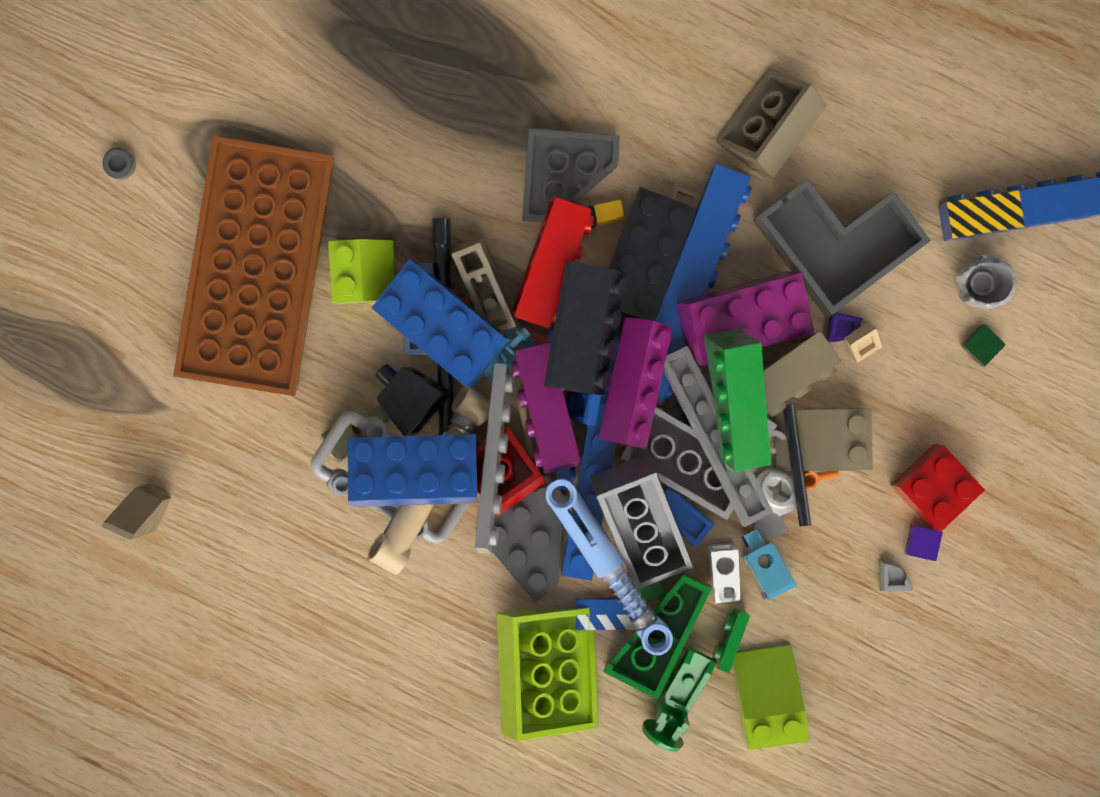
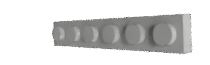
M688 346L667 355L664 374L742 526L746 527L773 513L752 470L747 469L735 472L722 461L719 452V445L722 443L717 426L714 396Z
M494 363L475 549L479 553L491 554L492 545L497 546L499 528L494 526L495 514H500L502 496L497 495L498 483H503L505 476V465L500 464L501 453H506L508 446V434H503L504 423H509L511 417V404H506L508 392L512 393L514 387V374H510L507 364Z

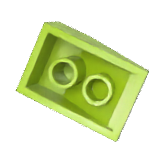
M791 644L737 651L733 662L743 741L748 750L809 742L805 707Z

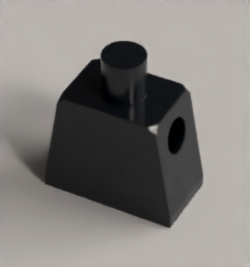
M385 364L375 375L386 386L377 396V401L403 436H417L452 394L448 389L414 367L403 366L396 372L389 364Z

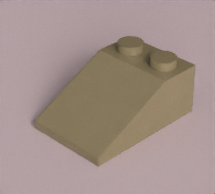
M870 408L795 410L804 471L873 470L872 411ZM782 410L774 415V423L777 425L774 430L782 432L786 437L785 440L774 436V449L777 450L774 454L775 469L791 471Z

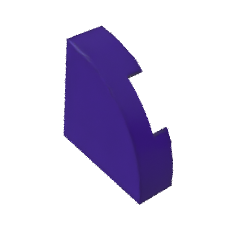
M834 313L830 316L826 340L828 342L845 340L846 336L860 327L863 318Z

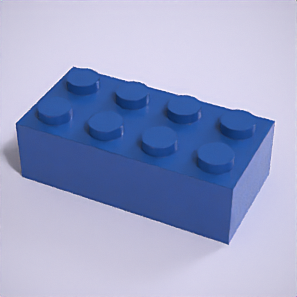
M411 259L408 260L371 307L465 387H473L511 340L421 264Z
M476 434L348 438L349 504L351 507L478 503Z

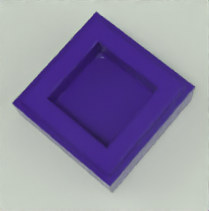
M911 525L904 554L937 561L943 532Z

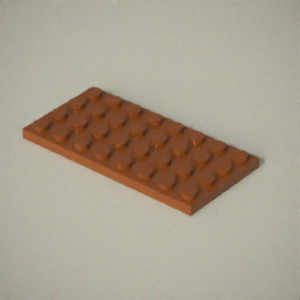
M213 136L174 377L296 396L333 174L334 156Z

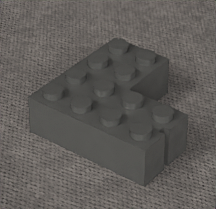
M808 179L753 220L791 272H802L806 292L825 317L836 313L931 241L895 192L883 197L844 227Z

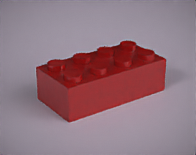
M552 194L512 308L514 317L550 329L552 322H555L565 262L579 263L584 249L580 241L583 233L589 234L594 221V217L590 215V208Z

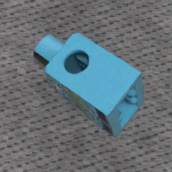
M757 529L741 537L749 552L743 559L764 600H770L797 586L773 542L765 545ZM761 555L767 556L770 562L768 568H762L759 564L758 559Z

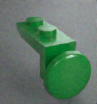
M690 647L688 648L655 704L656 720L646 719L643 722L642 731L653 744L671 752H677L683 747L684 742L680 734L684 735L689 727L688 713L710 678L716 664L715 659Z

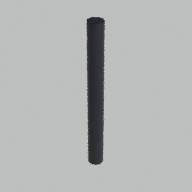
M795 404L786 405L787 407L783 409L798 521L799 527L810 526L811 518Z

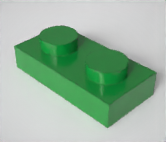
M734 607L733 613H728L725 618L723 631L726 632L722 643L717 642L712 656L716 660L715 665L718 670L727 673L731 671L750 615L744 610Z

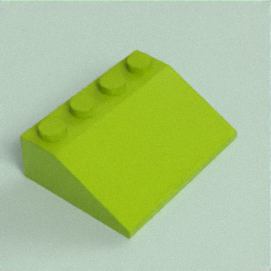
M590 608L524 609L496 613L501 734L516 741L598 728L595 630H590ZM588 614L589 630H576V616Z

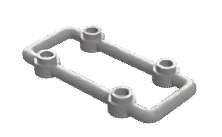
M354 411L343 413L312 457V472L317 477L326 481L327 487L334 495L343 496L348 494V472L344 469L330 470L323 466V463L349 424L358 427L363 437L395 436L387 431L386 424L380 418H365ZM470 503L455 504L437 532L429 528L425 521L416 539L424 538L434 544L444 542ZM369 506L389 519L392 518L397 509L393 506Z

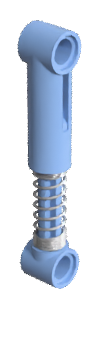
M566 478L552 480L546 488L548 504L598 578L603 577L604 581L609 582V588H613L615 591L613 595L619 597L620 600L618 602H622L625 606L623 610L627 609L629 612L627 617L631 616L633 618L632 624L637 628L636 633L640 637L644 649L653 655L666 653L673 643V636L669 627L659 616H655L656 614L650 609L651 606L645 604L646 599L640 597L641 592L636 591V585L631 583L632 578L626 576L627 571L624 570L625 567L622 565L624 562L623 558L574 484ZM565 486L569 489L570 496L565 502H557L553 499L552 492L556 487ZM572 506L589 530L587 533H583L568 509ZM654 630L664 632V638L658 644H652L648 641L649 634Z

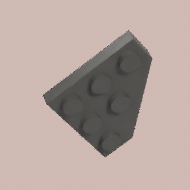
M529 129L522 221L543 222L552 194L577 203L618 166L620 135Z
M546 474L543 476L545 484L495 518L494 526L499 528L497 546L492 545L491 549L535 603L559 583L563 524L546 500V488L551 482V479ZM557 487L553 490V499L557 502H565L566 498Z

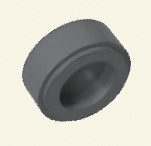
M121 148L109 150L102 162L104 171L110 177L117 180L129 178L136 168L133 155Z

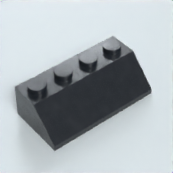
M572 261L565 262L544 382L545 387L605 395V390L608 388L611 378L609 372L610 362L616 351V343L614 341L616 328L621 322V300L627 289L626 272Z

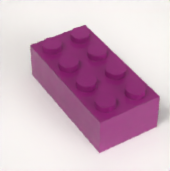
M785 271L676 303L685 345L688 346L696 363L700 365L708 364L703 334L741 328L761 342V347H766L815 332L802 272Z

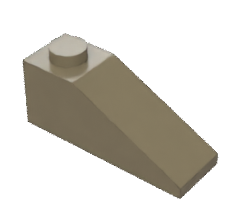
M480 235L455 245L451 254L476 311L500 331L516 326L496 264L484 236Z
M148 483L147 486L136 487L109 515L102 527L129 540L152 533L157 530L171 498L163 495L165 490Z

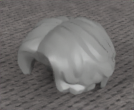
M982 255L974 261H970L956 275L957 284L961 289L959 293L960 300L968 305L988 310L1005 305L1014 297V292L1017 289L1014 269L1006 261L993 256Z

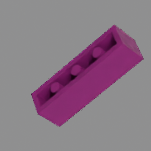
M625 317L599 439L643 449L647 448L673 327L652 320Z
M551 343L514 351L516 360L511 361L514 378H521L523 390H518L522 408L528 407L531 419L525 420L529 438L536 437L538 445L537 449H533L537 468L543 466L545 474L581 464L563 390L544 386Z

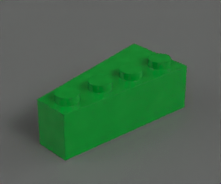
M741 328L703 334L717 413V426L722 443L719 445L722 461L735 472L771 465L761 342Z
M684 572L653 609L654 614H656L655 616H659L671 631L673 636L671 648L662 655L650 654L644 649L641 639L635 630L605 666L603 672L658 700L705 604L712 585ZM660 630L652 631L648 636V641L652 644L660 643L664 638V632Z

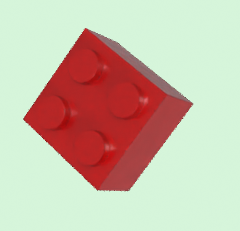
M508 427L504 429L503 433L508 434L507 452L501 453L500 464L505 465L504 482L498 483L497 495L502 496L500 514H495V518L545 484L543 475ZM486 442L476 448L477 492L479 495H481Z
M933 444L890 484L931 529L940 532L985 491L981 484L944 445Z

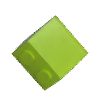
M354 239L328 241L332 303L336 305L375 303L396 277L393 240Z

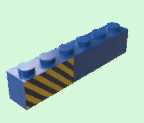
M1097 172L1096 178L1086 179L1085 174L1067 177V183L1056 184L1055 179L1037 182V188L1026 189L1025 184L1007 187L1006 193L996 194V189L977 192L976 198L966 199V194L947 197L948 202L938 206L944 242L1100 216V172Z

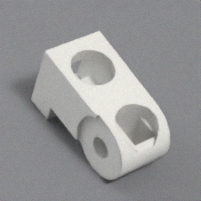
M734 543L707 545L714 603L740 601L738 548Z

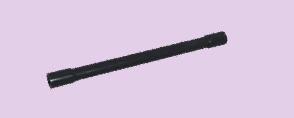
M433 218L435 277L451 289L450 218ZM437 363L438 384L452 393L439 409L438 435H443L444 432L448 431L447 426L452 424L450 420L454 416V412L451 410L453 403V376Z

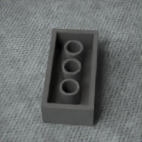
M648 453L590 476L596 497L632 581L636 585V590L693 568Z

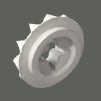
M767 469L757 477V481L773 513L777 514L778 517L790 513L796 508L793 479L788 473L780 469ZM778 484L777 494L780 496L773 500V492L771 490Z

